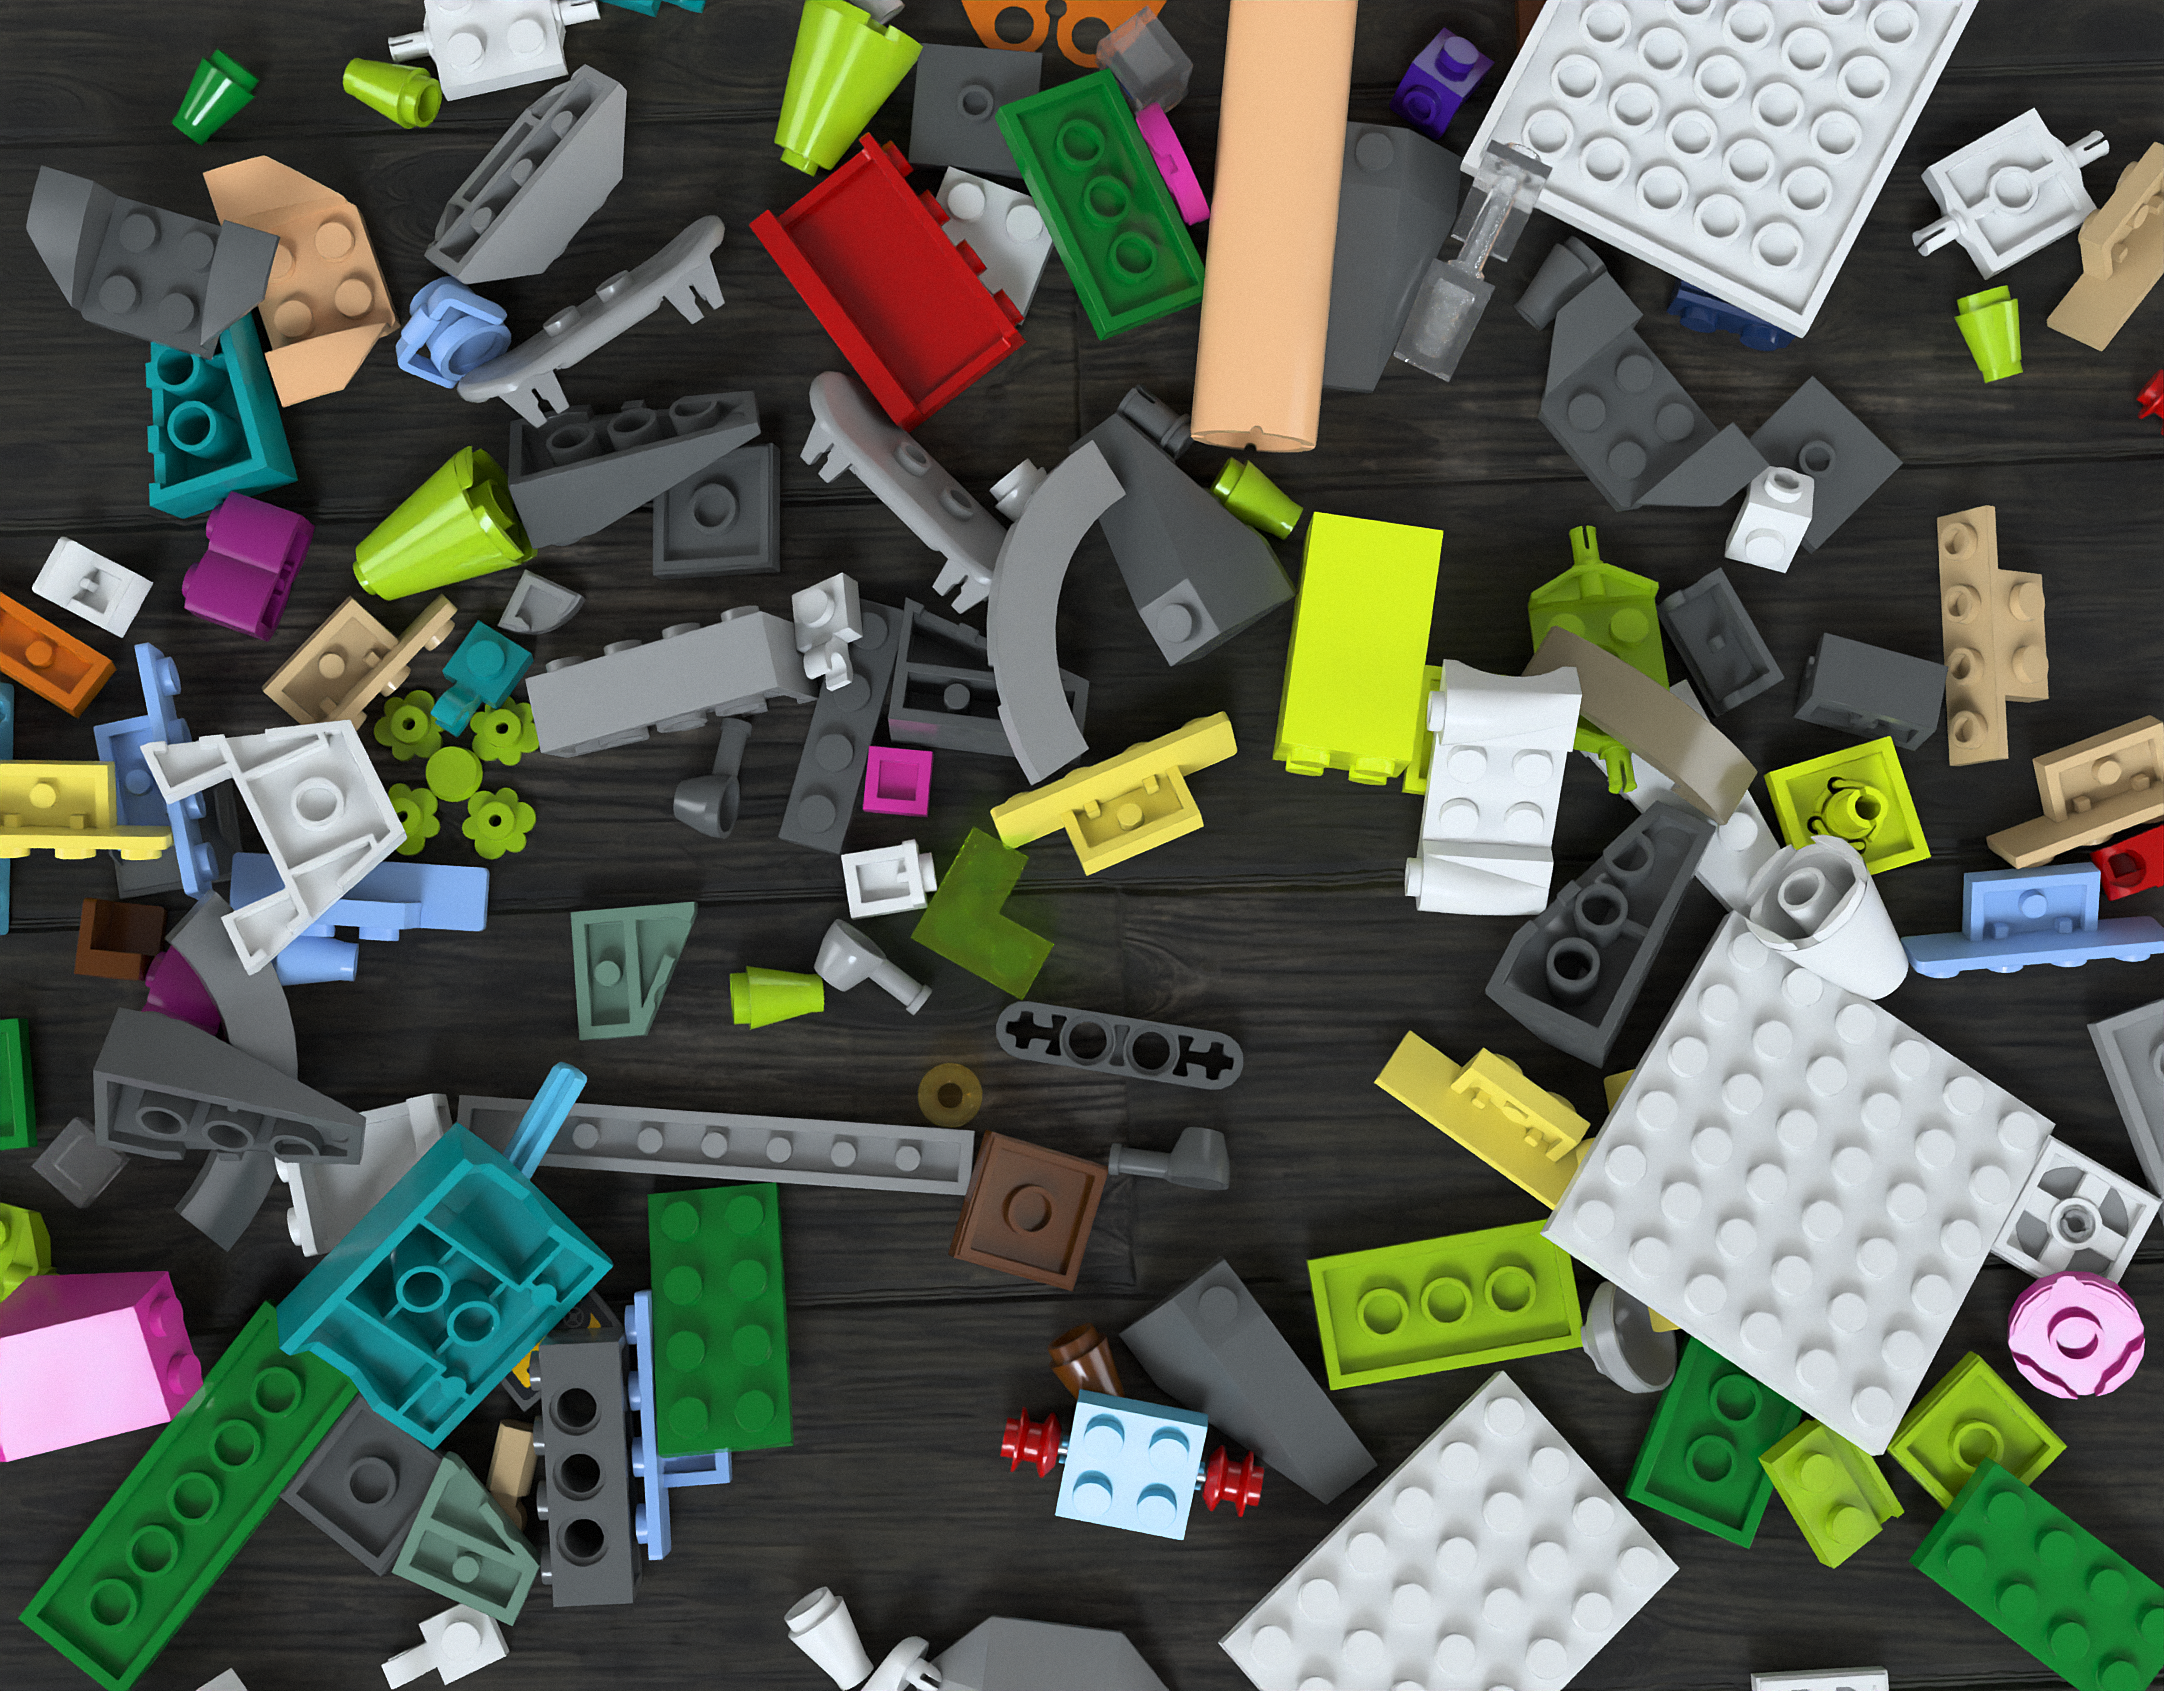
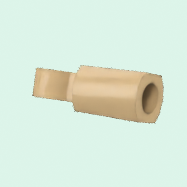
M505 1419L500 1421L486 1488L491 1491L490 1494L523 1532L528 1518L521 1498L530 1493L538 1458L533 1444L534 1424L514 1419Z

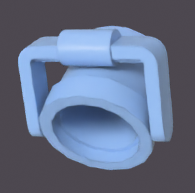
M446 276L430 282L414 296L409 311L412 317L402 329V337L395 347L398 365L402 370L451 389L471 370L505 354L511 344V333L503 323L507 314L501 306L475 295L466 284H463L454 277ZM425 343L431 352L430 359L416 354V351L423 347Z

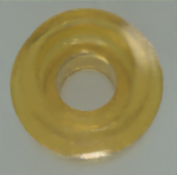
M954 1063L942 1064L931 1069L922 1079L918 1090V1101L923 1114L934 1124L947 1128L959 1127L968 1123L978 1113L982 1103V1088L976 1075L968 1068ZM947 1083H955L962 1089L963 1099L957 1107L946 1108L939 1101V1091Z

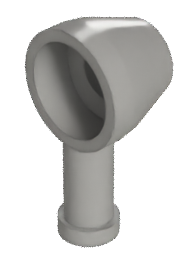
M836 919L826 932L814 969L825 981L835 988L846 992L869 977L906 1005V1010L912 1015L921 1008L933 990L926 984L920 985L890 962L884 952L869 937L849 923Z

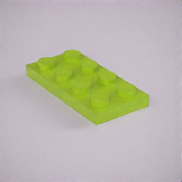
M1548 1218L1306 1259L1328 1388L1330 1390H1337L1583 1347L1581 1340L1583 1322L1570 1254L1540 1234Z

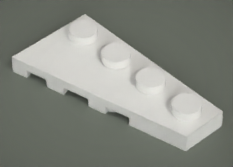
M1686 679L1670 687L1671 693L1709 721ZM1580 751L1585 757L1589 756L1608 777L1605 759L1599 760L1596 753ZM1632 753L1631 758L1637 788L1623 793V788L1621 787L1619 794L1625 800L1629 799L1641 814L1658 800L1715 825V833L1695 876L1729 913L1735 910L1750 920L1751 907L1745 901L1747 888L1759 868L1780 850V847L1748 789L1726 825H1719L1670 790L1675 782Z

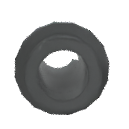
M1138 383L1135 388L1128 392L1116 413H1122L1175 460L1179 459L1194 442L1190 430L1192 416L1188 413L1180 416L1148 391L1142 383Z

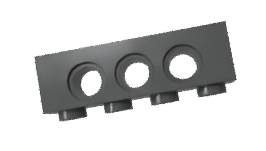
M625 1326L550 1330L538 1345L539 1350L531 1352L529 1364L531 1388L533 1391L541 1390L542 1415H536L533 1426L534 1451L537 1456L545 1455L546 1480H540L537 1489L538 1517L540 1520H549L550 1544H544L541 1552L542 1582L544 1585H552L553 1607L633 1603L643 1583L641 1544L638 1543L636 1535L638 1486L637 1477L634 1476L632 1465V1442L635 1432L634 1414L630 1408L628 1394L631 1360L630 1345H628L626 1340ZM572 1388H581L588 1391L595 1399L597 1410L587 1414L575 1411L567 1401L566 1391ZM574 1454L591 1456L599 1465L600 1475L592 1478L580 1476L573 1470L570 1464V1456ZM578 1519H589L596 1522L603 1531L604 1539L595 1542L582 1539L576 1533L573 1522Z

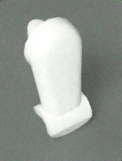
M911 1636L902 1640L888 1654L861 1691H904L910 1683L922 1691H937L938 1688L925 1679L926 1675L936 1681L942 1682L940 1671L933 1664L924 1660L929 1643L918 1636Z

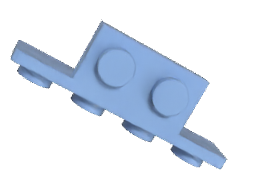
M149 642L135 645V652L148 715L94 726L100 761H115L117 825L171 826L185 894L200 900L209 889L212 890L211 881L217 880L219 877L218 864L213 847L209 842L203 843L198 822L199 818L206 816L203 793L199 791L168 805L140 749V746L150 742L165 741L167 745L192 742L190 730L185 719H177L173 695L180 694L181 692L180 679L176 665L171 657H164V654Z
M238 852L233 855L230 906L235 911L285 888V884L270 854ZM382 861L300 935L334 937L335 925L360 927L359 939L399 941V929L431 928L483 931L487 923L489 870L482 867Z
M2092 862L1964 873L1962 932L1902 937L1900 942L1907 955L1908 962L1917 973L1933 978H1950L1958 975L1962 970L1987 968L1995 972L2010 973L2021 970L2023 965L2051 963L2061 967H2077L2085 964L2088 959L2114 957L2123 961H2143L2148 959L2150 954L2164 953V928L2151 916L2098 920L2101 871Z
M645 1289L635 1292V1305H626L625 1308L626 1340L628 1345L637 1344L638 1371H630L628 1378L629 1403L632 1411L641 1410L642 1437L633 1438L632 1465L634 1476L644 1477L646 1503L637 1504L636 1535L639 1544L648 1543L649 1560H661L671 1552L668 1487L730 1483L733 1480L731 1452L662 1458L658 1455L652 1289Z

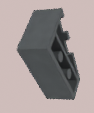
M906 597L888 715L891 742L1015 757L997 708L1001 705L996 686L994 667H990L988 663L987 638L980 636L979 630L963 623L956 625L924 610V605ZM1059 667L1068 706L1081 735L1084 737L1089 681ZM1081 754L1067 764L1080 765Z

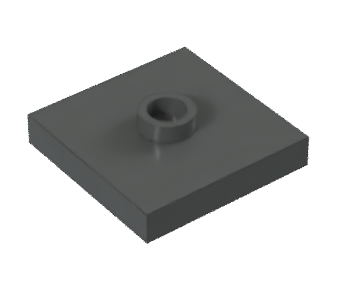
M919 43L923 48L918 56L908 158L912 168L919 171L946 173L950 166L972 175L1023 179L994 117L999 107L1040 93L1043 53Z
M1814 376L1806 381L1748 439L1770 466L1788 468L1814 479L1812 519L1800 542L1810 554L1817 550L1903 464L1882 441ZM1747 484L1745 487H1743V489H1744L1746 492H1747L1748 484Z
M773 443L739 446L653 498V576L658 579L671 580L780 572V449Z
M359 1392L279 1494V1497L381 1577L387 1573L399 1557L447 1452L439 1445L432 1450L373 1411L361 1392Z

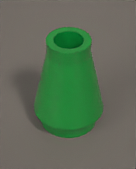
M217 48L209 59L202 57L182 105L171 123L189 138L203 146L214 132L256 97L252 90L260 80L231 56Z

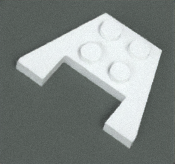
M351 720L265 729V734L225 738L224 734L199 737V741L167 745L165 741H159L140 746L168 805L224 780L234 778L285 884L283 890L221 917L249 976L259 972L407 839L406 832Z

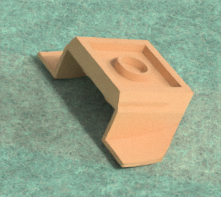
M265 155L204 172L203 175L221 226L223 221L227 220L280 237L269 276L265 299L258 304V308L273 349L264 354L282 406L287 407L325 394L344 390L377 340L401 327L361 211L356 205L349 203L343 195Z

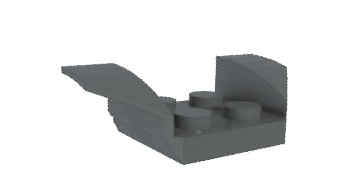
M41 165L35 184L26 224L28 234L71 307L81 311L85 320L106 329L208 360H212L220 334L265 299L269 276L280 241V237L227 220L223 221L222 226H218L121 197L93 180Z
M1606 271L1557 311L1546 387L1542 394L1537 417L1616 512L1638 509L1643 505L1721 506L1765 471L1770 464L1734 422L1720 432L1635 332L1634 327L1643 314Z

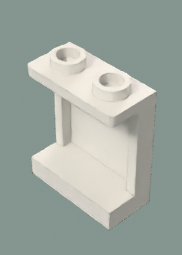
M431 1093L406 1099L404 1103L359 1113L366 1117L364 1149L360 1165L284 1163L275 1158L276 1168L281 1180L284 1183L289 1182L294 1207L288 1209L287 1213L289 1232L296 1246L302 1245L305 1257L330 1253L453 1126L446 1094Z

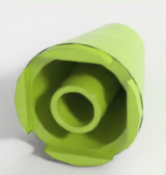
M805 0L774 140L775 144L785 149L780 158L781 161L813 177L818 167L828 171L832 170L916 63L923 48L916 40L891 25L888 28L870 18V13L843 0Z
M467 446L452 456L357 545V561L353 563V570L357 580L366 592L371 595L378 594L383 599L390 601L524 564L537 556L538 548H532L524 525L518 519L513 507L514 501L508 488V476L486 451L480 448L472 453V446Z

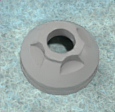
M1610 1280L1601 1283L1591 1300L1586 1324L1581 1327V1340L1585 1353L1592 1358L1599 1373L1606 1375L1627 1391L1647 1393L1663 1390L1672 1381L1677 1366V1345L1674 1330L1658 1333L1653 1331L1647 1305Z

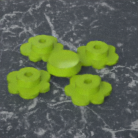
M423 690L413 691L406 696L405 700L398 697L390 698L384 705L386 716L382 717L375 725L374 735L376 740L385 747H392L394 757L400 761H409L415 754L421 758H430L426 766V780L430 790L418 788L411 791L407 785L398 783L393 785L388 792V797L398 818L400 819L403 813L408 815L407 820L401 822L407 839L396 850L402 855L414 856L424 848L425 837L431 838L438 834L440 822L433 816L438 808L437 797L448 802H460L471 797L468 801V812L471 817L464 821L462 831L466 837L475 840V849L478 854L485 859L494 860L501 857L506 849L514 853L522 851L527 843L524 833L529 832L536 823L534 809L527 803L518 802L517 793L510 788H502L496 795L489 791H476L480 787L483 778V769L479 758L484 761H493L499 758L503 764L513 766L521 760L522 753H531L540 746L536 727L533 723L534 718L531 705L528 703L516 705L510 696L499 710H495L486 704L485 712L475 713L470 720L471 729L477 734L472 742L474 751L472 752L460 746L442 748L443 740L439 733L443 732L444 729L436 725L435 721L437 718L430 714L436 703L428 692ZM414 721V728L407 730L408 723ZM508 725V731L500 734V728ZM496 817H501L500 825L494 827L493 820Z

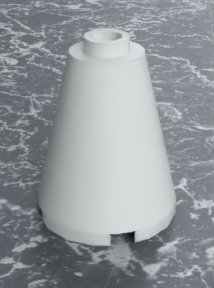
M1824 834L1812 836L1811 839L1815 844L1796 850L1789 844L1778 850L1759 868L1747 888L1745 901L1751 907L1750 920L1745 918L1747 928L1766 947L1853 994L1869 1000H1876L1889 995L1897 989L1906 977L1909 965L1908 958L1860 853L1843 838Z

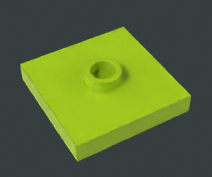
M1969 1351L1900 1421L1886 1450L1946 1511L1986 1456L2029 1486L2067 1446L1979 1355Z

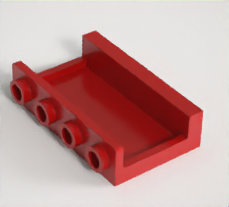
M868 132L859 139L864 146L861 152L779 217H776L768 209L751 222L749 226L894 423L909 434L1025 344L1027 341L1016 328V325L1025 318L1002 288L992 295L978 277L987 270V267L966 239H963L956 246L942 228L951 220L928 189L919 196L905 179L914 169L893 141L890 140L881 147Z

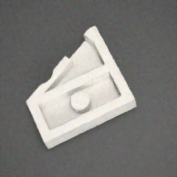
M949 166L936 197L938 203L951 219L942 228L955 246L963 239H966L987 267V270L978 277L992 295L1002 288L1025 318L1054 246L1035 202L1028 195Z

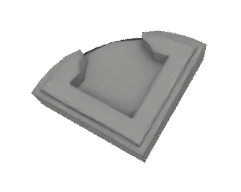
M525 569L498 626L504 631L518 635L547 633L561 627L572 619L586 599L578 593Z

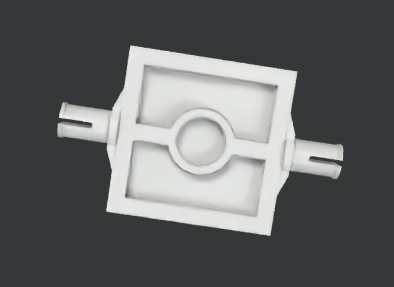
M424 0L426 8L423 24L424 31L393 38L388 37V43L395 64L431 56L437 65L442 92L447 101L568 75L563 51L566 33L565 26L594 19L599 20L601 16L597 0Z
M2035 108L2025 112L1931 165L1923 172L1921 177L1938 203L1942 218L1913 233L1912 237L1915 247L1926 241L1918 251L1923 256H1928L1934 250L1956 239L1967 250L1983 278L1987 280L2081 227L2087 216L2097 209L2083 187L2080 168L2108 154V141L2105 140L2096 145L2104 135L2100 131L2095 130L2090 135L2066 147L2064 143L2050 134Z

